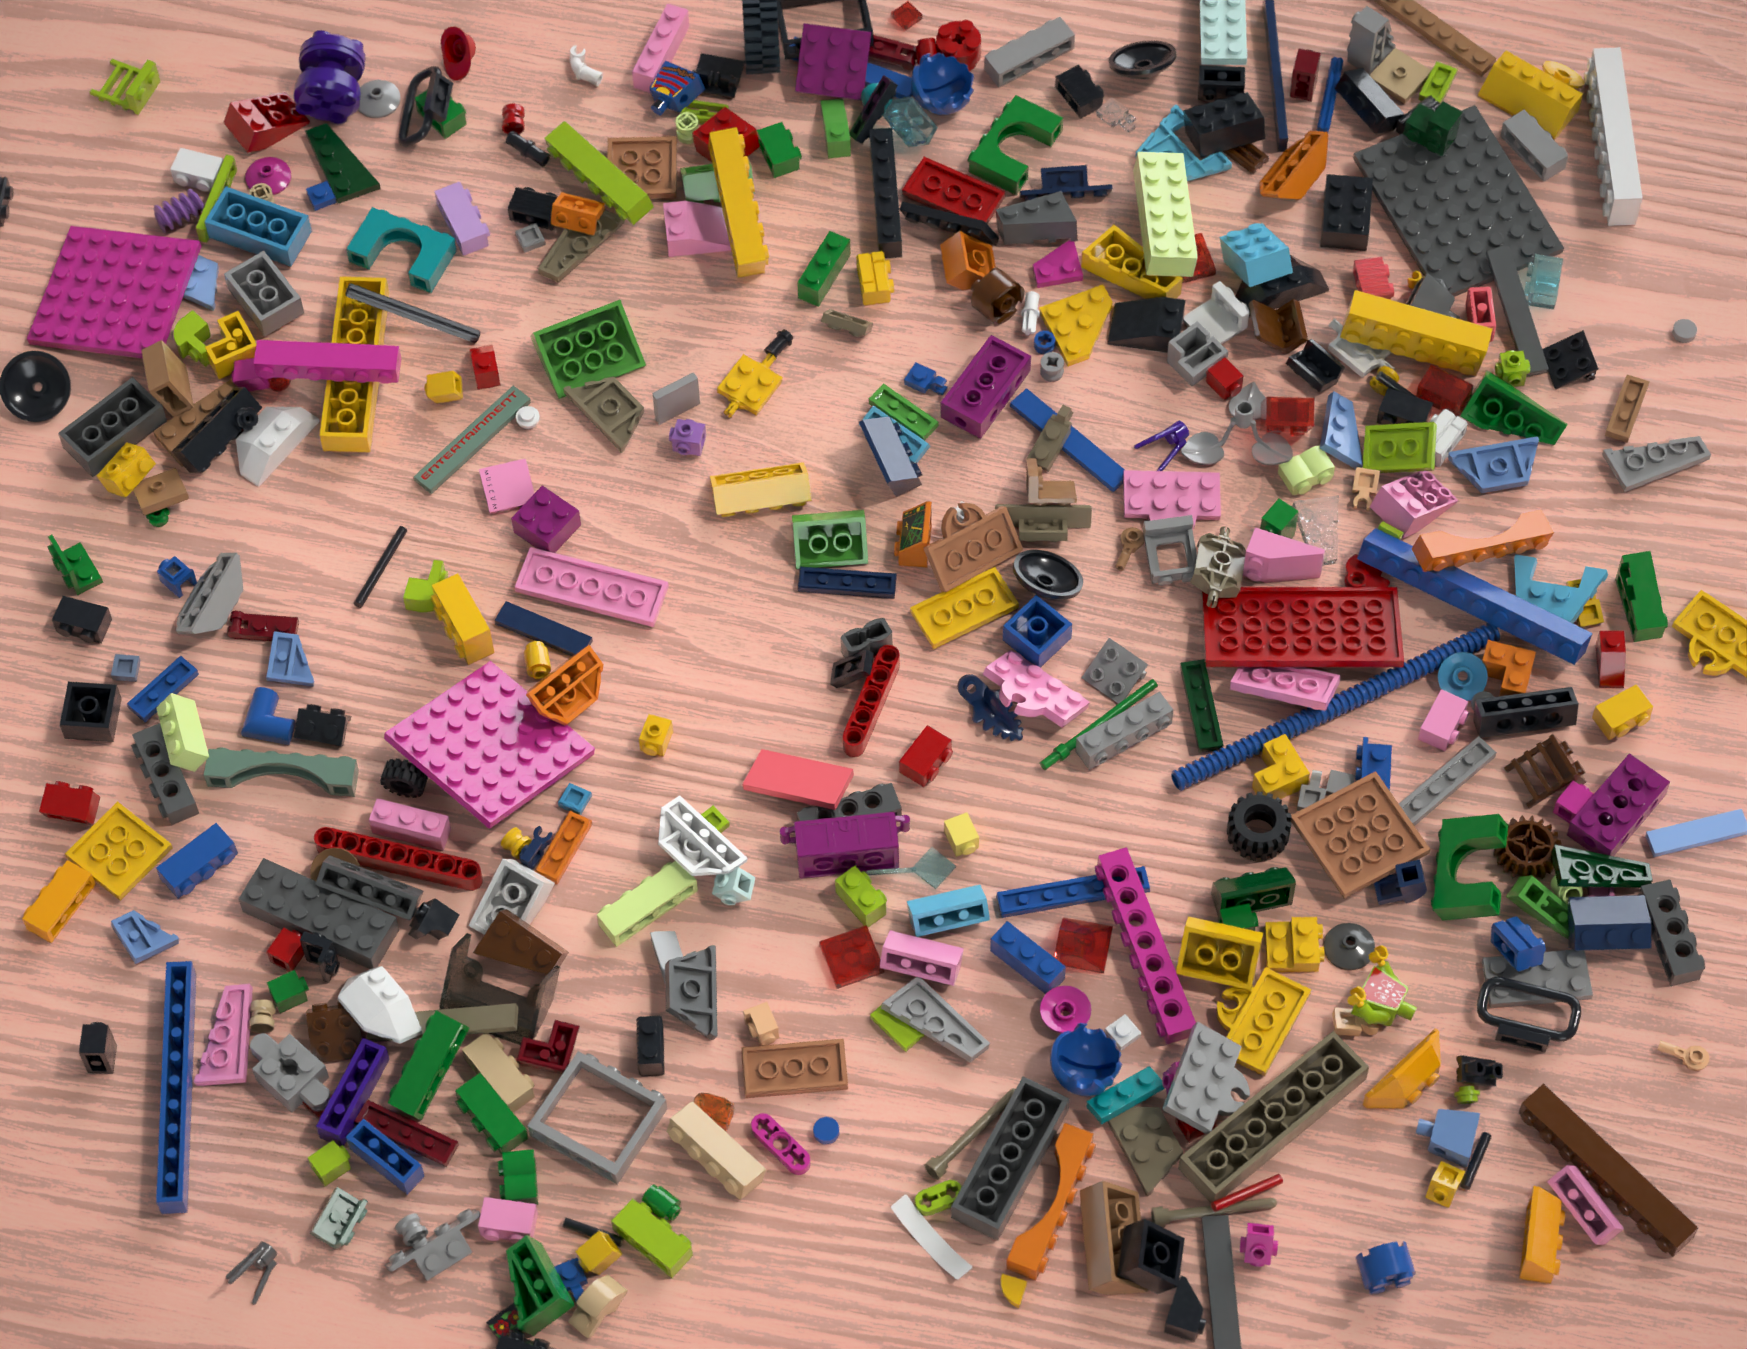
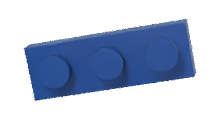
M182 656L178 657L127 703L128 708L146 723L157 713L156 708L170 693L177 695L199 675L198 670Z

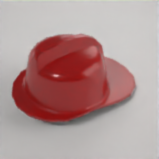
M456 26L448 27L441 35L440 41L444 68L450 79L459 81L465 78L470 71L471 60L476 52V44L473 38L461 28Z

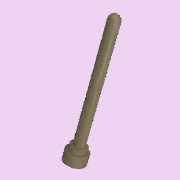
M1010 1089L941 1156L932 1157L924 1164L926 1171L934 1179L939 1180L946 1173L948 1163L1005 1110L1016 1089Z
M1275 1198L1241 1201L1217 1212L1213 1211L1211 1205L1171 1211L1168 1208L1163 1209L1162 1206L1152 1207L1151 1218L1153 1223L1164 1228L1166 1224H1170V1221L1270 1209L1276 1207L1277 1201Z

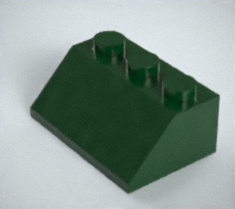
M1272 867L1265 870V872L1255 874L1248 872L1240 877L1231 879L1228 877L1220 878L1212 883L1211 895L1218 917L1220 909L1250 904L1252 912H1260L1292 905L1296 881L1287 867Z

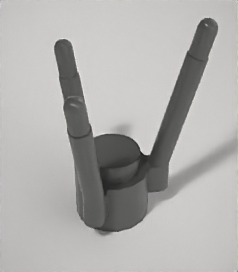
M261 1241L245 1259L226 1275V1279H229L228 1283L233 1284L252 1264L261 1270L266 1267L252 1300L254 1305L261 1296L271 1271L277 1265V1262L274 1261V1258L277 1256L275 1249L266 1242Z

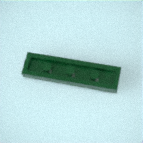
M1205 659L1181 662L1180 671L1198 752L1218 751L1224 747Z

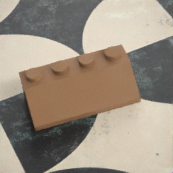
M1105 1181L1080 1190L1089 1290L1104 1295L1148 1292V1289L1117 1275L1124 1226L1141 1220L1138 1192Z

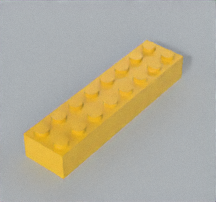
M340 276L331 343L383 345L387 311L346 297L345 292L349 284H354L389 297L387 279ZM326 381L320 428V440L323 451L371 452L379 382Z

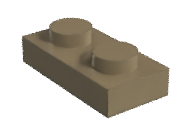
M832 309L824 312L821 322L828 324L827 327L831 329L841 330L842 328L848 330L849 334L856 337L867 335L871 332L873 326L872 322Z

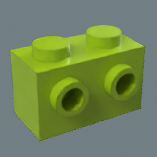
M854 866L835 879L836 894L867 929L886 915L887 898L880 889L876 890L871 885V879L866 872H860Z

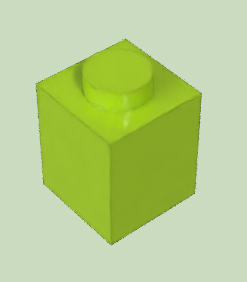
M334 1140L308 1157L311 1169L325 1187L351 1169L348 1161L351 1158L350 1154L343 1145L338 1147Z

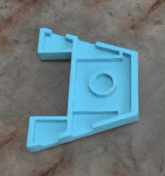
M1177 104L1172 107L1169 115L1163 118L1156 131L1151 133L1136 151V157L1137 152L1183 153L1187 181L1232 168V162L1222 152L1211 154L1200 161L1174 134L1175 131L1185 126L1184 112Z
M1517 554L1514 556L1516 596L1573 624L1582 613L1587 601L1596 594L1598 586L1608 577L1606 569L1585 566L1579 588L1534 581L1532 579L1538 563L1537 559Z

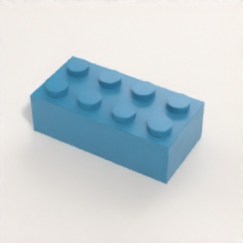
M229 187L224 188L205 220L209 238L256 255L264 251L271 260L292 267L312 232L308 215Z

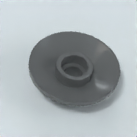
M1342 923L1333 927L1326 935L1324 941V951L1328 960L1336 967L1344 970H1357L1366 966L1370 962L1369 954L1375 948V942L1370 932L1355 923ZM1351 940L1355 942V944L1348 945L1346 941Z

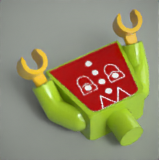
M1383 945L1375 947L1374 951L1369 954V960L1378 965L1373 967L1363 987L1357 986L1350 990L1351 996L1348 997V1003L1353 1006L1351 1014L1363 1018L1366 1023L1391 1026L1397 1015L1411 1021L1417 1007L1404 1001L1409 989L1397 978L1388 961H1384L1388 957V950Z

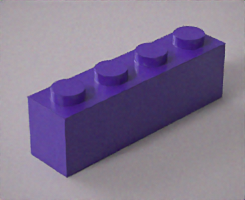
M365 1038L362 1039L316 1125L321 1139L328 1142L334 1140L338 1146L345 1145L347 1141L346 1136L353 1130L356 1117L367 1099L369 1100L390 1060L385 1046Z

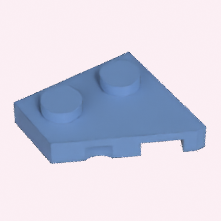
M274 632L266 676L267 681L314 687V678L308 666L299 635Z
M134 910L111 921V927L135 964L179 944L177 935L166 933L160 929V925L146 920L143 915Z

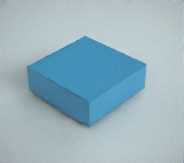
M569 783L558 801V807L581 815L590 801L592 793Z

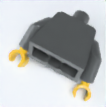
M1414 271L1412 278H1408V287L1413 289L1406 304L1460 319L1458 315L1450 311L1455 298L1449 292L1444 281L1433 278L1428 273L1422 277L1419 271Z

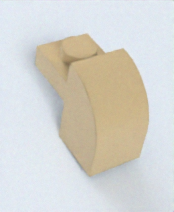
M610 1275L597 1279L577 1300L576 1304L578 1307L568 1323L585 1337H593L604 1317L617 1310L628 1290Z

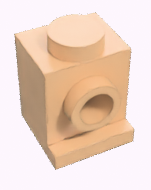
M768 1002L743 1010L744 1022L748 1025L752 1038L757 1037L760 1045H770L779 1038L778 1026Z

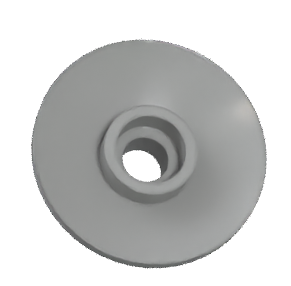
M372 80L360 87L361 99L358 110L367 117H386L392 114L400 104V92L389 81Z

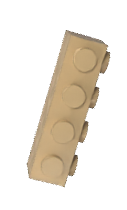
M693 1101L670 1118L666 1131L675 1143H679L692 1159L697 1160L703 1165L710 1176L717 1178L730 1194H734L741 1200L762 1183L766 1169Z

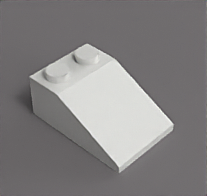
M502 859L468 926L485 934L499 911L507 909L530 925L546 902L555 883L514 859Z

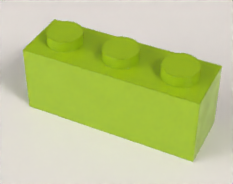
M632 1198L612 1220L614 1232L624 1237L625 1241L671 1278L693 1256L691 1241L685 1235L679 1234L678 1236L672 1231V1226L665 1219L656 1218L652 1214L651 1208L644 1202L638 1203Z

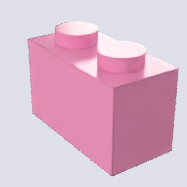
M1441 689L1420 728L1418 740L1442 751H1446L1449 744L1454 745L1459 735L1457 728L1460 724L1464 726L1470 713L1466 711L1468 701Z
M484 1197L478 1224L480 1236L490 1241L506 1239L514 1244L526 1235L533 1238L538 1217L536 1204Z

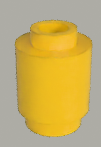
M540 641L528 643L524 651L527 674L535 679H542L551 672L548 649Z

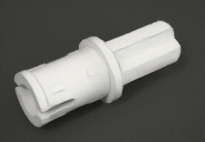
M1034 291L1025 294V304L1021 311L1023 317L1022 332L1027 336L1035 333L1037 318L1040 316L1038 310L1040 295Z

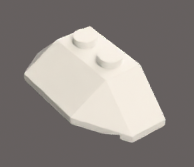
M266 407L258 415L257 425L253 426L251 430H244L236 439L240 475L259 487L320 422L319 418L302 407Z
M681 796L661 807L658 845L691 876L729 874L736 867H740L747 862L748 858Z
M383 966L369 969L347 979L338 995V1001L364 1031L383 1038L393 1039V1042L399 1044L422 1034L421 1026L408 995Z

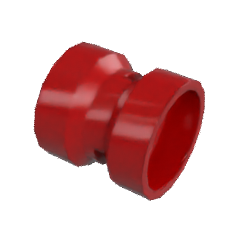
M511 103L502 108V118L504 119L502 121V131L509 134L511 131H515L517 134H521L524 132L525 122L523 119L525 117V109L523 106Z

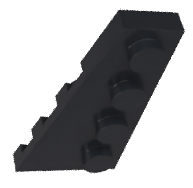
M903 201L899 210L909 222L916 224L921 222L932 228H940L953 233L961 231L982 242L997 245L999 236L983 220Z

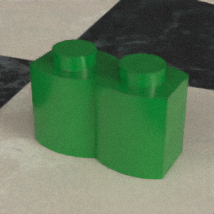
M534 1149L502 1152L503 1160L498 1161L499 1176H504V1184L499 1185L500 1199L539 1205Z

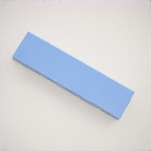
M1742 809L1647 831L1645 836L1653 857L1747 835V821Z

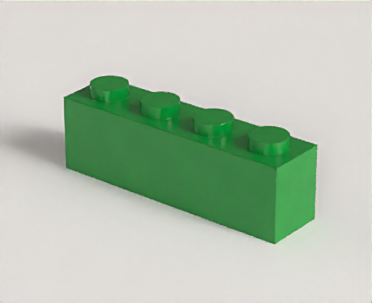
M437 1010L434 1015L428 1018L425 1025L426 1030L422 1038L416 1041L413 1048L414 1053L410 1061L404 1064L401 1071L402 1076L398 1084L392 1087L389 1094L388 1104L420 1120L423 1119L470 1027Z

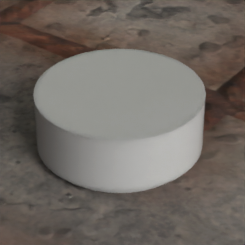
M1680 319L1674 324L1672 335L1679 342L1689 343L1696 336L1697 326L1691 320Z

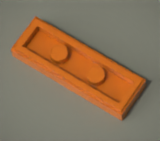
M569 811L535 872L558 885L591 828L592 820Z

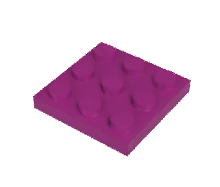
M803 23L795 92L862 101L861 92L865 87L871 32Z

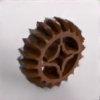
M1522 815L1519 818V822L1512 818L1508 824L1506 848L1494 849V857H1498L1497 865H1504V873L1512 871V879L1516 875L1533 876L1534 878L1537 875L1543 879L1546 873L1551 874L1553 872L1554 865L1551 851L1554 845L1561 846L1562 843L1561 840H1557L1558 832H1551V824L1543 825V818L1539 822L1534 821L1533 815L1529 820H1526ZM1527 842H1529V845H1528L1529 853H1528V855L1526 854V852H1527V849H1526V844H1527ZM1534 859H1538V860H1539V861H1536V862H1530L1531 860H1534Z

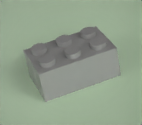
M264 251L224 273L228 290L264 336L304 314L301 297Z

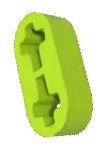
M947 1180L926 1188L916 1195L915 1207L923 1216L934 1215L949 1209L962 1186L955 1180ZM951 1188L953 1192L956 1191L954 1198L946 1195L947 1189ZM923 1198L932 1201L931 1207L927 1208L925 1204L921 1205Z

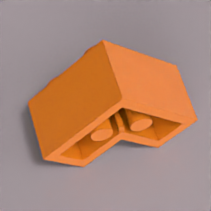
M1492 640L1487 641L1482 662L1487 669L1488 677L1503 680L1499 696L1526 693L1536 655L1535 651Z

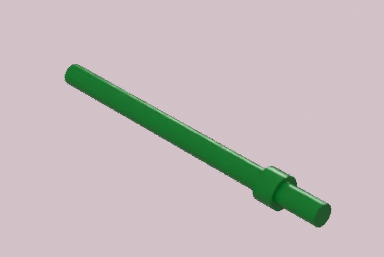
M1151 679L1068 742L1059 744L1053 749V753L1040 762L1041 767L1047 770L1057 761H1063L1076 748L1077 737L1129 709L1158 687L1156 681Z

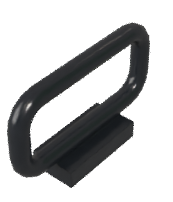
M431 66L420 71L412 78L409 84L398 135V141L401 146L409 147L420 142L428 135L433 119L441 123L447 118L453 82L445 78L437 66ZM430 77L423 110L425 115L422 127L417 133L407 137L417 88L423 80Z
M1492 977L1487 979L1480 988L1477 1013L1484 1023L1498 1027L1495 1037L1496 1041L1546 1052L1550 1040L1564 1042L1576 1035L1581 1018V1005L1574 995L1504 977ZM1494 987H1502L1567 1003L1571 1007L1568 1028L1565 1031H1556L1491 1015L1487 1011L1490 991Z

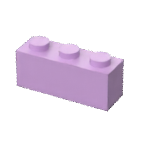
M459 181L434 191L437 206L462 255L465 256L488 247L487 237L490 236L489 229L486 223H481V214L478 207L472 206V197L468 188L464 189Z

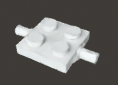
M1336 319L1330 322L1329 327L1336 331L1338 336L1329 344L1328 350L1360 377H1365L1371 370L1381 366L1395 369L1385 360L1392 352L1385 349H1373L1364 344L1352 343L1342 339L1340 334L1343 325Z

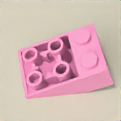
M1418 471L1383 485L1371 503L1370 508L1387 524L1404 532L1403 539L1427 526L1455 505L1458 499L1431 472Z

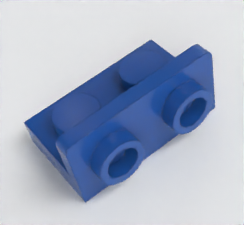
M1363 737L1362 745H1357L1356 760H1361L1360 767H1356L1355 782L1376 771L1390 791L1392 745L1368 743V737Z

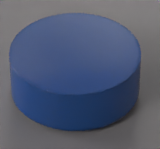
M831 1117L818 1119L813 1127L814 1137L821 1144H832L839 1137V1125Z

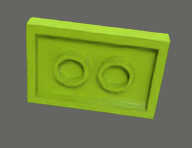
M1435 422L1365 426L1363 468L1378 470L1380 473L1434 471L1437 424Z

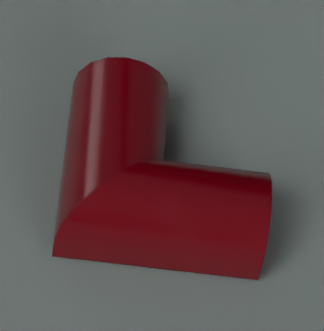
M555 1020L548 1043L523 1037L516 1060L517 1063L563 1074L570 1064L580 1026Z

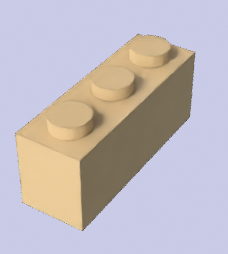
M484 1033L462 1049L464 1059L476 1074L481 1073L514 1113L535 1098L533 1091L535 1085L527 1074L522 1075L518 1070L520 1066L512 1055L508 1057L503 1052L504 1046L496 1036L492 1038L489 1033Z

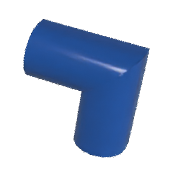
M257 687L254 690L241 731L242 737L290 745L296 722L294 719L274 716L279 696L275 691L265 687Z

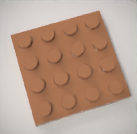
M1376 771L1291 815V823L1344 899L1396 872L1395 865L1415 861L1430 854L1429 846Z

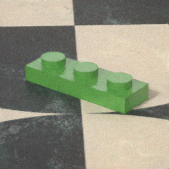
M884 383L868 399L869 405L875 406L924 441L939 427V421Z

